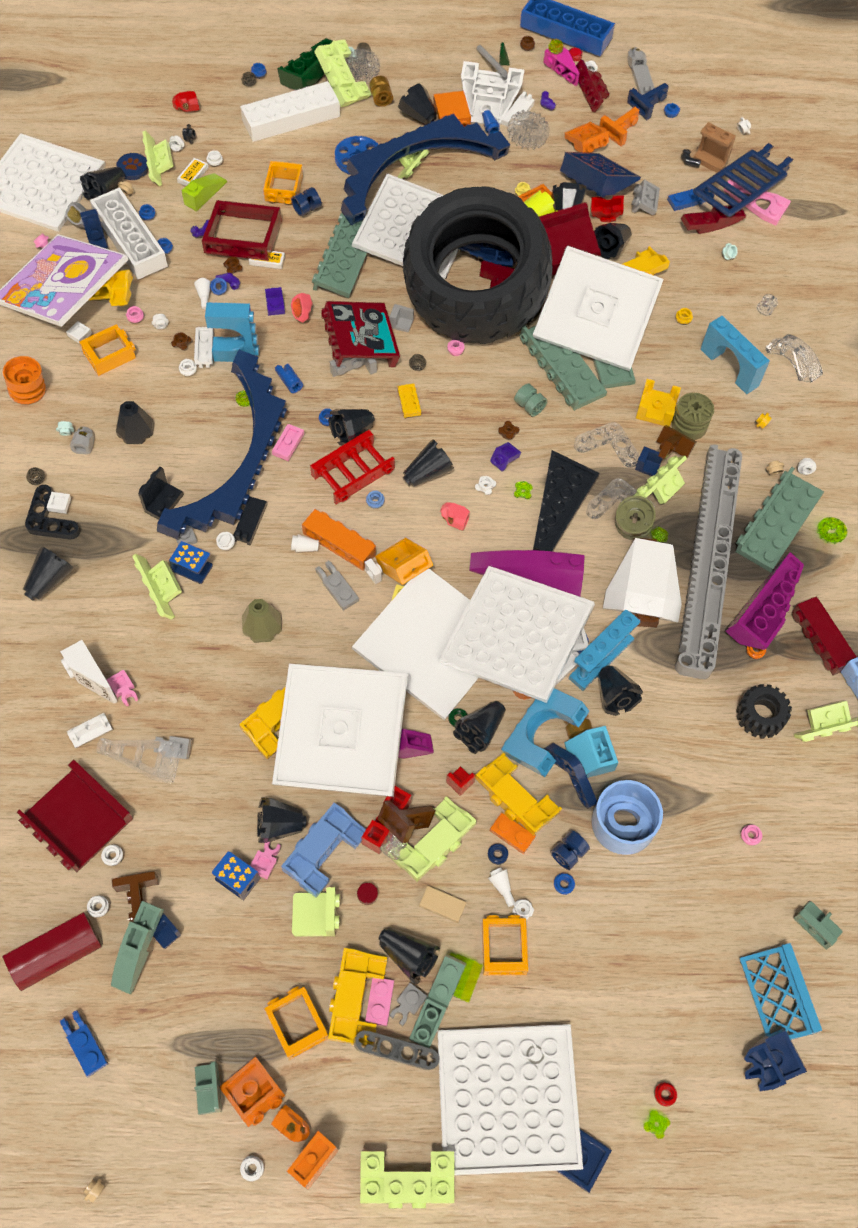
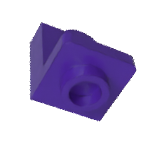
M282 288L265 289L268 316L285 314Z
M507 442L496 447L490 462L499 470L504 471L509 462L520 457L521 451Z

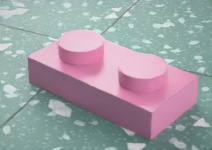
M287 424L272 450V455L289 461L304 435V430Z
M372 978L365 1022L387 1027L394 980Z

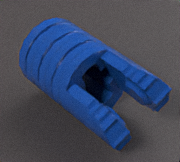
M286 364L284 368L281 365L275 367L276 373L290 393H297L302 389V381L289 364Z

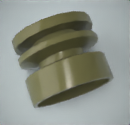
M691 392L684 394L677 403L671 422L672 428L693 440L702 438L706 434L714 414L712 401L700 393Z
M642 496L625 498L616 510L615 526L618 533L629 540L645 538L651 532L656 518L653 504ZM633 517L637 518L636 524L632 523Z

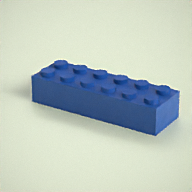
M529 0L521 11L520 27L601 56L613 38L615 23L554 0Z

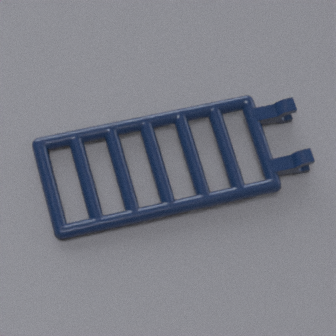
M768 143L759 152L753 149L748 151L695 187L693 193L727 217H731L786 178L788 175L786 171L790 169L789 164L794 159L788 156L777 166L767 159L770 156L769 151L773 149V145ZM749 158H755L756 160L764 164L766 167L777 173L778 176L775 177L774 175H772L771 173H769L768 171H766L765 169L751 161ZM744 163L745 165L759 173L761 176L769 180V182L765 183L763 180H761L760 178H758L757 176L743 168L741 164ZM733 169L761 188L757 190L731 171ZM725 175L727 178H729L730 180L741 186L743 189L751 193V195L747 196L746 194L735 188L733 185L722 179V177ZM716 182L742 201L738 203L712 184ZM706 188L707 190L715 194L717 197L725 201L727 204L732 206V208L729 210L721 203H719L718 201L710 197L708 194L703 192V190Z

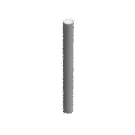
M478 45L477 51L503 77H506L508 72L481 45Z

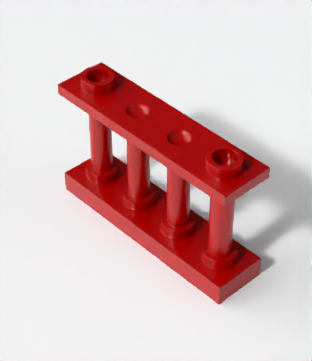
M367 430L310 465L311 476L315 480L323 477L335 491L333 498L336 505L340 502H345L351 495L385 474H390L395 469V458L392 456L385 460L373 447L374 437L370 430ZM367 450L379 465L370 469L358 454ZM353 459L365 474L355 478L343 463ZM338 468L350 483L341 488L328 472Z

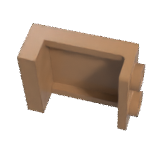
M708 122L700 132L702 135L700 146L693 158L701 160L700 165L717 173L727 166L736 135Z

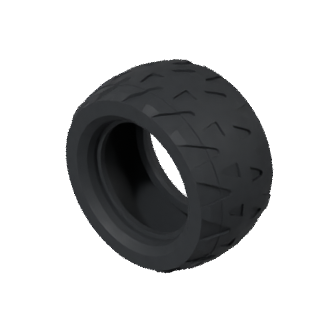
M487 186L465 187L453 190L429 203L428 207L421 215L416 217L411 226L403 255V273L406 289L418 314L439 334H444L452 340H458L463 343L480 344L493 343L496 340L508 338L519 332L527 322L533 320L548 293L552 275V250L547 232L534 209L528 207L520 197L513 193ZM476 243L499 246L509 252L518 263L513 273L506 280L484 290H464L455 287L445 281L438 273L442 262L449 254L460 247Z

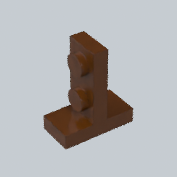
M665 425L656 441L661 444L659 447L661 451L658 456L666 459L676 452L688 458L697 442Z
M384 801L377 819L403 844L409 842L413 830L429 828L436 810L431 806L399 810L391 801Z
M155 871L112 879V887L116 893L127 891L128 904L132 906V912H129V922L134 921L143 901L142 888L159 885L158 876Z

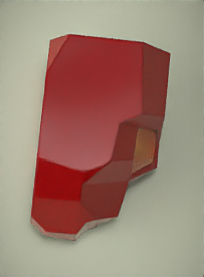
M195 91L180 92L172 99L173 107L177 110L185 112L199 110Z

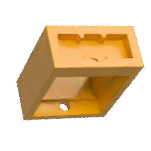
M270 161L263 189L265 201L292 204L291 197L300 192L303 179L302 164ZM274 178L296 180L294 190L273 189Z
M117 324L79 341L83 354L98 376L136 358L134 354L136 348L133 342L127 340L126 332L124 329L120 330ZM119 338L124 348L101 359L97 357L93 351L94 349Z
M406 537L375 556L383 573L402 585L433 566L427 549Z
M490 915L482 920L483 976L527 975L526 918H521L519 915H510L508 918ZM489 927H520L521 962H490Z
M299 986L288 991L286 997L282 999L277 997L267 1003L268 1006L264 1008L289 1060L324 1042L329 1037L305 987L299 988ZM303 997L319 1030L288 1046L273 1012Z

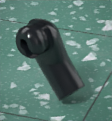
M684 149L681 154V159L688 166L699 168L701 160L692 158L690 156L691 150Z

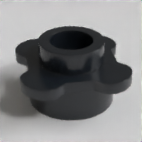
M187 124V128L182 130V135L185 141L193 144L196 132L191 128L190 124Z

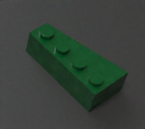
M325 38L312 46L310 51L299 54L300 57L295 61L293 59L288 61V65L284 68L282 66L277 68L280 84L294 90L313 86L325 74L314 51L318 46L330 45L333 40Z

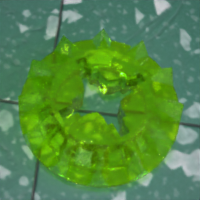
M827 517L818 524L817 533L820 534V539H825L827 543L832 542L835 545L846 538L847 527L840 519ZM829 529H836L835 533H828Z

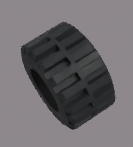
M759 684L758 687L753 686L750 690L746 691L736 710L738 714L736 717L737 720H741L739 725L746 728L744 731L747 734L751 732L755 738L759 735L760 739H764L766 736L772 738L774 734H779L791 717L792 706H788L791 702L789 699H785L786 694L784 692L780 693L779 688L776 687L774 689L772 685L767 684L764 687V684ZM754 705L766 706L772 712L773 718H765L759 715Z

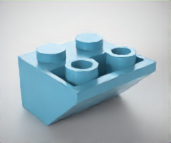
M606 726L586 730L564 743L566 750L575 755L581 762L587 778L616 770L619 762Z

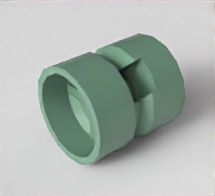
M530 383L522 386L514 397L515 402L521 407H525V411L532 417L537 416L545 408L548 401L541 393L537 394V389Z

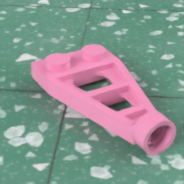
M728 180V183L733 185L741 192L751 195V193L743 189L741 186H739L732 180ZM724 188V192L728 193L736 201H742ZM766 191L745 207L761 219L776 226L791 201ZM757 199H764L770 201L771 204L767 209H762L756 204Z

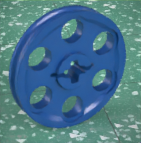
M365 136L345 138L335 148L336 165L343 172L350 174L347 171V165L342 163L348 162L351 156L367 150V147L374 148L379 144ZM353 143H359L358 146H354V145H352V144H353ZM341 150H346V151H348V152H346V153H341L340 151H341Z

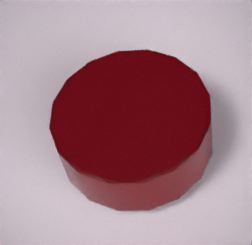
M363 883L357 890V898L363 905H371L378 898V890L372 883Z

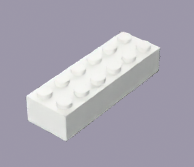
M328 81L240 106L242 121L253 142L340 117V103Z
M120 188L90 200L92 210L97 209L101 226L119 253L125 254L129 260L126 263L137 279L168 267L165 252Z

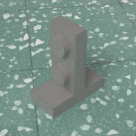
M343 358L341 366L337 367L335 360L330 361V372L335 377L365 365L371 375L377 372V362L375 358Z

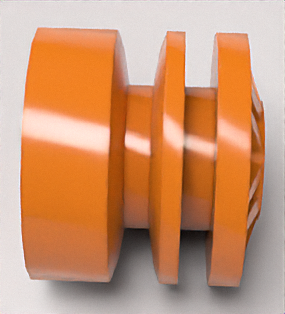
M18 356L7 361L4 365L2 373L11 399L20 404H32L42 399L46 392V385L39 362L28 356Z

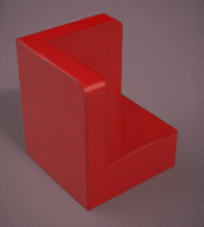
M460 766L453 774L450 772L447 774L446 783L461 796L474 784L476 775L473 772L469 775Z

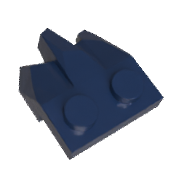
M785 1028L763 1037L749 1049L744 1057L746 1062L753 1063L745 1069V1079H761L758 1084L759 1091L774 1090L787 1084V1080L807 1072Z

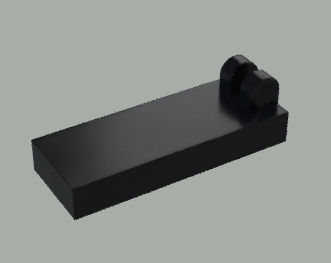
M249 496L233 534L235 542L241 541L251 546L266 510L267 501Z

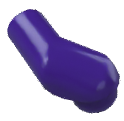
M543 91L540 101L541 106L553 110L556 107V103L549 98V92Z
M209 220L205 221L202 228H198V226L191 227L190 232L192 236L196 238L202 237Z
M233 274L216 275L215 278L224 279L230 284L232 289L236 290L239 288L240 281Z

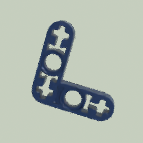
M555 743L545 747L544 750L548 751L556 760L554 764L568 772L584 807L589 809L595 805L597 799L579 759Z

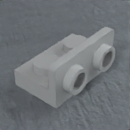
M645 179L640 184H637L633 191L632 212L635 213L640 208L654 215L657 212L660 188Z

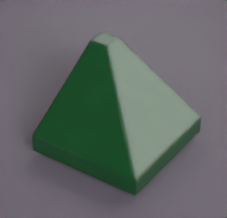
M501 42L499 64L510 66L504 42Z

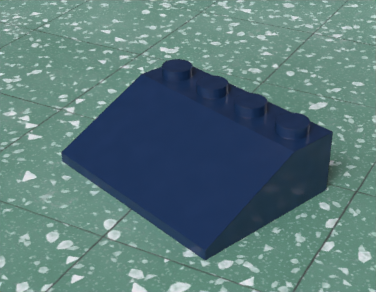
M565 152L560 169L561 172L566 174L567 178L575 179L576 183L585 185L586 189L595 191L596 195L600 197L614 195L641 179V176L600 153Z

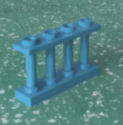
M624 610L575 658V663L579 667L568 679L584 691L598 677L600 670L605 666H609L634 641V637L630 633L640 624V620L628 610Z

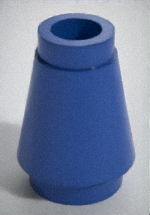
M490 110L484 111L482 116L485 131L488 134L498 132L500 130L499 122Z

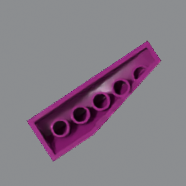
M536 550L471 553L469 571L484 575L488 566L581 597L585 555Z
M791 552L788 553L746 603L726 632L741 645L762 650L767 649L785 624V616L790 609V601L794 597V589L799 582L804 564Z

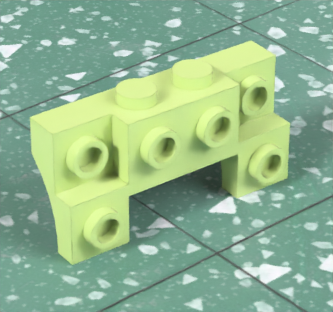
M336 40L330 45H321L316 48L314 52L341 107L349 106L354 102L371 96L365 81L355 82L344 59L352 54L346 40Z
M447 796L434 809L436 810L434 815L440 822L414 846V849L408 843L402 844L400 842L387 853L416 882L430 869H433L435 866L440 867L447 859L445 856L450 851L454 853L461 846V838L476 825V820L468 812L454 804Z
M361 1151L360 1204H388V1208L399 1209L403 1208V1204H412V1208H426V1203H454V1151H431V1172H384V1151Z

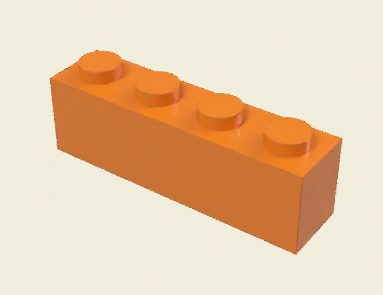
M314 509L302 523L304 535L319 540L320 545L362 571L365 569V561L376 556V545L371 540L362 538L355 530H349L340 521L331 519L323 511L320 512Z

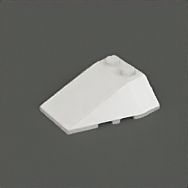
M464 61L461 79L471 115V123L477 122L484 125L482 113L490 110L499 124H501L502 118L508 112L522 86L524 70L509 68L507 76L503 77L498 72L479 70V63Z
M635 538L606 589L603 609L618 612L628 610L632 613L658 617L660 620L678 623L682 603L673 545Z

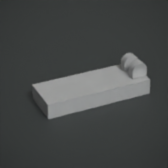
M632 66L631 71L638 92L643 95L654 89L648 66Z

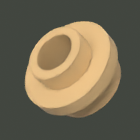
M123 181L118 183V188L122 190L125 196L133 193L134 190L129 182Z
M773 461L769 463L766 471L769 472V475L782 473L784 471V463Z
M100 1178L96 1182L92 1180L83 1191L86 1194L84 1198L86 1202L89 1200L93 1203L105 1186L101 1183L102 1180Z

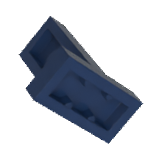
M663 83L643 95L633 88L629 90L627 103L632 108L637 107L640 110L639 114L647 121L652 117L654 105L666 99L669 85Z
M97 209L80 212L89 244L108 249Z

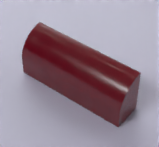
M83 912L3 955L2 958L14 983L20 991H23L102 948V945L89 917Z

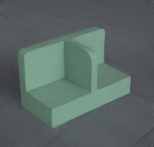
M811 901L793 918L826 950L833 946L843 932L829 918L832 915L831 912L825 915Z
M213 1061L209 1065L196 1066V1086L194 1091L197 1093L198 1115L222 1112L217 1062Z

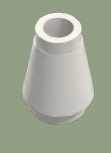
M299 534L297 536L293 535L291 550H295V552L318 551L319 540Z

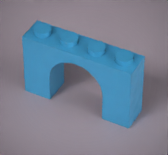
M207 302L205 311L207 328L231 329L241 334L237 337H213L212 354L214 361L233 362L239 349L259 356L258 335L255 334L256 323H253L254 311H251L250 304Z
M722 315L709 323L700 350L711 360H714L723 354L726 347H728L737 357L740 366L735 384L747 395L760 386L770 360Z
M554 688L547 703L535 699L533 704L527 709L522 720L516 725L511 736L505 741L501 750L513 761L546 777L556 760L548 751L534 744L536 730L545 721L555 718L562 719L579 728L590 711L582 701Z

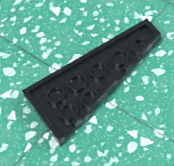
M551 451L533 550L552 552L555 550L597 481L599 472L556 451Z

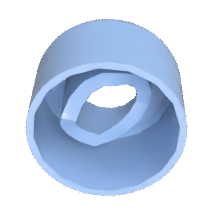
M622 780L609 785L601 793L593 810L592 829L595 837L602 846L616 854L631 855L642 851L651 843L662 824L663 809L661 802L648 786L637 781ZM619 810L630 812L636 818L637 825H619L615 821L614 813Z

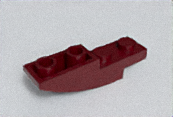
M730 205L725 206L729 210L732 208ZM713 207L710 212L683 214L681 220L687 230H696L698 234H703L738 223L746 218V214L741 209L731 217H727Z

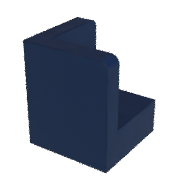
M644 446L635 470L650 476L657 474L663 459L658 456L660 452Z
M162 913L153 937L163 949H166L181 934L166 915Z

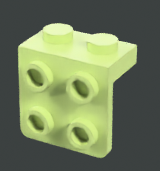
M326 887V893H320L317 897L310 893L294 894L292 934L295 937L335 936V929H339V915H336V907H340V894H336L335 887Z

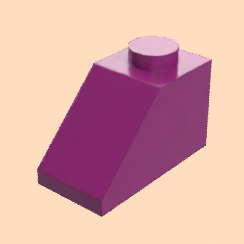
M401 729L398 758L405 759L434 753L430 734Z

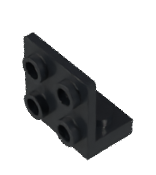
M160 466L156 471L152 472L150 479L140 487L138 492L144 512L158 520L164 508L173 509L184 496L183 491L168 484L164 469Z

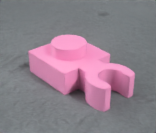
M124 670L106 679L116 697L118 698L122 695L121 699L125 706H129L127 702L128 697H133L135 701H138L136 693L132 691L135 687Z
M270 842L264 844V852L257 851L250 864L252 868L258 871L260 877L267 880L277 863V858L274 856L278 855L280 851L279 844L275 849H269Z

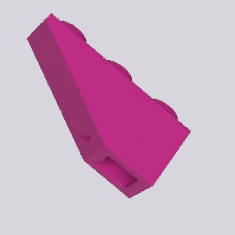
M557 42L545 50L543 63L574 86H578L579 71L568 49Z

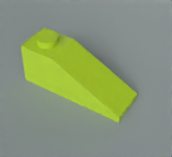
M215 173L192 180L181 190L184 205L197 212L227 183V180Z

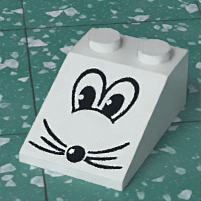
M83 640L60 651L64 657L61 662L70 678L75 677L79 684L110 702H118Z

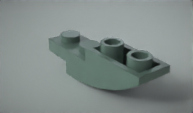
M145 901L141 902L134 921L129 922L113 970L112 987L132 994L149 954L147 951L164 909Z
M446 954L411 1033L410 1040L430 1048L466 963Z

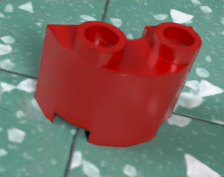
M624 195L613 196L609 200H606L604 197H592V216L600 218L601 222L616 221L617 217L623 215Z

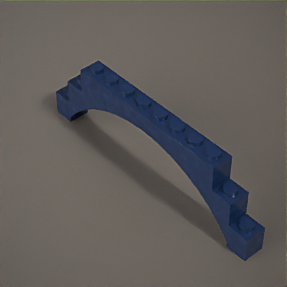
M454 113L449 116L446 115L442 119L432 121L428 125L418 127L414 131L406 132L400 137L392 138L386 143H381L372 149H367L358 155L351 156L347 164V171L351 176L345 180L343 189L348 197L342 200L340 211L350 225L364 220L367 212L365 200L372 184L387 167L407 155L428 149L456 148L481 153L492 157L495 161L507 155L511 144L501 131L487 136L477 122L464 127Z
M239 349L231 369V373L236 374L246 392L253 419L252 441L243 462L231 478L206 497L182 507L170 510L164 508L157 523V532L178 540L180 534L184 535L187 525L206 532L208 527L213 526L215 518L233 526L236 519L240 520L243 513L241 507L243 504H247L250 496L248 491L249 489L253 490L255 486V475L259 476L263 466L260 464L262 460H266L269 453L267 448L273 445L275 439L273 434L274 432L278 433L281 426L279 420L284 418L287 412V408H285L286 400L271 395L274 388L271 386L272 378L258 373L260 367L257 364L259 357Z

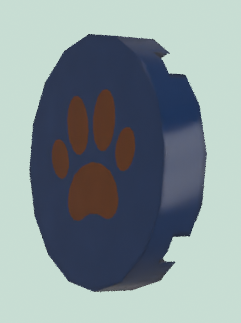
M138 153L125 154L116 163V167H120L124 171V179L138 180L149 171L146 157Z

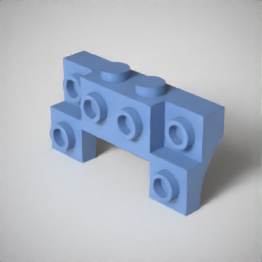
M333 803L317 823L312 824L307 836L297 842L295 850L282 864V871L296 880L300 887L314 897H317L329 883V878L318 869L342 840L356 849L362 842L361 837L366 829L358 824L343 808Z

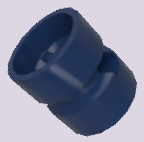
M313 187L304 190L303 194L298 193L291 197L293 208L301 217L308 214L310 210L314 211L322 206L320 196Z
M570 830L563 837V843H558L550 851L554 860L569 871L578 863V858H582L590 850L585 839L573 830Z

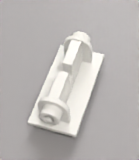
M102 713L68 730L67 734L74 747L77 748L111 731L112 728L105 714Z

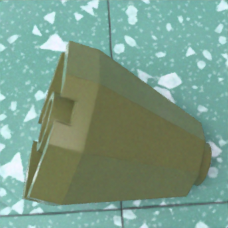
M254 599L242 615L243 634L250 637L254 643L271 642L274 636L282 631L281 613L263 599Z

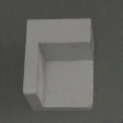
M394 304L389 316L392 329L408 333L414 321V309Z

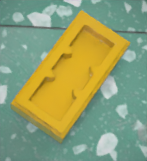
M415 384L397 386L404 418L420 416L421 409Z

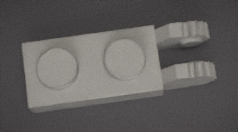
M328 560L325 562V565L331 575L327 577L320 566L315 568L321 578L323 585L344 611L357 603L359 598L339 571H336L334 565Z

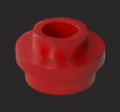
M664 1082L655 1088L654 1097L658 1104L668 1107L676 1102L677 1091L672 1084ZM665 1090L669 1093L668 1099L662 1097V1091Z

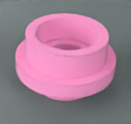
M43 233L33 241L36 244L35 247L38 248L40 246L41 249L49 243L47 241L49 237Z
M132 306L127 310L126 317L128 321L137 323L143 319L144 314L139 307Z
M451 340L447 345V350L452 356H459L464 351V343L458 340Z
M747 825L741 831V838L748 845H757L762 839V832L755 825ZM748 833H752L754 838H750Z

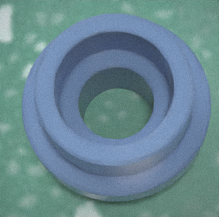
M371 491L366 497V503L371 508H379L384 504V496L379 491Z

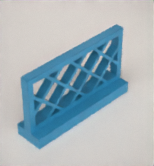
M791 943L739 958L766 1036L770 1034L769 1030L773 1023L792 1033L789 1035L791 1040L822 1031ZM779 954L781 964L778 969L766 963L769 955ZM755 960L762 964L758 974L748 970L747 961ZM764 966L776 972L772 982L759 976ZM778 974L788 979L789 984L786 990L774 984ZM751 976L755 977L754 982H752ZM757 979L769 985L765 996L755 990L754 985ZM772 987L784 993L779 1004L767 998ZM786 995L796 1001L797 1006L794 1012L781 1006ZM758 997H760L761 999H763L762 1002H761V1004H760V1002H759ZM765 1001L777 1007L772 1018L765 1015L762 1011ZM779 1009L792 1015L787 1026L774 1020ZM794 1017L803 1021L806 1031L797 1033L789 1028Z

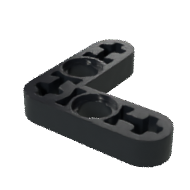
M48 485L38 486L34 492L25 521L28 532L32 535L69 540L77 538L80 535V529L75 521L48 517L47 505L52 489ZM37 507H44V510L42 512H35V509ZM52 524L58 526L54 531L48 530V527Z

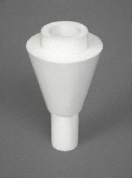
M199 278L194 282V285L201 299V308L206 310L211 282L206 278Z
M500 867L490 872L491 877L488 879L499 893L503 895L508 907L515 905V900L510 892L511 888L507 869L503 871Z

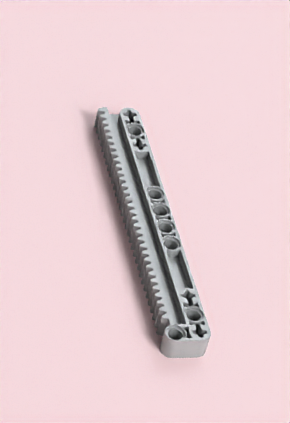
M710 445L706 455L698 524L696 526V537L694 539V550L691 559V574L689 576L688 594L686 596L685 614L683 616L682 634L680 636L681 641L679 643L680 648L678 650L681 654L675 664V670L678 674L698 679L709 678L716 665L742 462L741 451L735 448H731L728 451L719 450L718 445ZM682 662H687L689 666L684 665Z

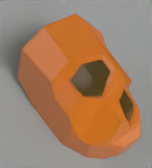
M286 1104L271 1123L273 1127L293 1142L304 1141L310 1135L307 1122Z

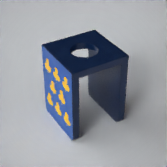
M183 541L180 542L169 559L173 573L199 584L204 582L213 567V564L207 561L210 557L209 552Z
M230 851L224 855L212 871L216 882L243 901L260 880L258 871Z

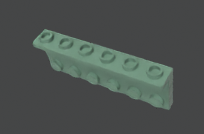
M341 213L338 219L340 224L335 225L334 237L329 239V249H325L322 257L324 261L319 262L317 268L319 272L314 274L312 283H314L313 290L315 291L320 286L349 298L367 252L352 247V242L363 220L350 225L343 213Z
M524 325L521 328L520 339L522 343L527 345L530 354L535 356L539 366L545 370L549 380L553 381L557 391L564 396L567 405L571 406L574 411L607 395L606 389L579 353L534 338L533 332L536 326L527 329Z
M793 467L788 472L784 471L779 479L782 481L780 485L775 484L771 491L773 495L771 497L767 496L762 504L765 507L762 510L758 509L754 516L756 520L754 523L749 522L745 529L747 533L745 536L741 534L736 542L738 545L736 553L769 572L773 571L824 493L821 489L792 474L795 469Z

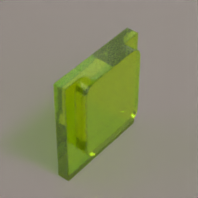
M451 952L450 956L466 963L453 997L469 1003L483 965Z

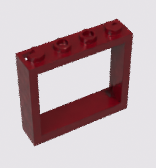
M216 200L202 238L204 253L269 261L282 221L280 207ZM221 216L270 221L263 243L214 237Z

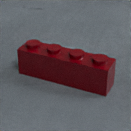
M817 596L797 604L792 613L795 621L802 627L805 637L811 641L814 651L820 655L825 668L831 672L832 676L841 673L850 660L857 658V656Z

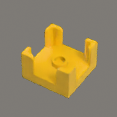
M647 379L636 419L670 427L681 387L672 386L669 394L654 390L655 381Z

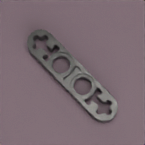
M361 1031L354 1038L353 1044L356 1050L365 1054L422 1070H432L439 1063L438 1053L431 1048L370 1031ZM366 1035L367 1040L370 1042H375V1038H378L375 1044V1051H372L374 1047L372 1045H365L363 1048L359 1038H363ZM388 1041L391 1044L392 1049L389 1054H383L380 1051L381 1042ZM404 1047L411 1048L413 1052L410 1060L403 1059L401 1055ZM418 1050L421 1051L419 1053L420 1056L431 1054L430 1058L434 1059L433 1063H429L427 1066L426 1061L422 1059L417 1060L418 1064L415 1063Z

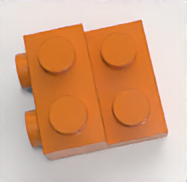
M592 122L565 132V139L574 143V149L578 152L591 153L594 149L605 147L609 143L608 130Z
M256 1057L219 1087L248 1127L258 1125L264 1119L263 1114L270 1108L272 1110L278 1108L282 1103V1098L285 1096Z

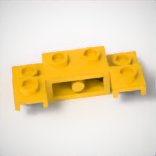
M649 246L643 252L637 251L636 258L622 265L654 276V274L668 269L670 261L665 255L658 254Z
M130 270L117 271L89 300L110 298L111 306L128 305L131 297L129 288L133 280Z
M286 687L282 690H277L270 700L261 703L254 713L239 724L240 729L249 737L254 746L266 759L277 752L278 739L274 734L280 729Z
M503 752L493 762L484 766L476 774L475 779L489 792L490 800L495 806H500L511 821L515 820L518 824L521 823L534 836L561 812L562 808L558 807L549 798L548 794L537 803V800L511 776L518 766L514 765Z
M344 948L339 976L334 978L333 989L336 990L335 999L331 998L329 1012H333L328 1037L330 1041L354 1045L355 1035L359 1032L370 1031L376 1033L377 1024L360 1021L366 979L384 980L387 957ZM366 1035L363 1038H359L362 1047H365V1045L374 1046V1042L368 1041Z

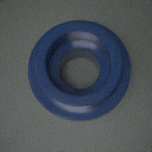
M493 844L488 850V859L496 865L505 863L508 859L507 848L502 844ZM500 852L502 856L497 858L494 856V853Z

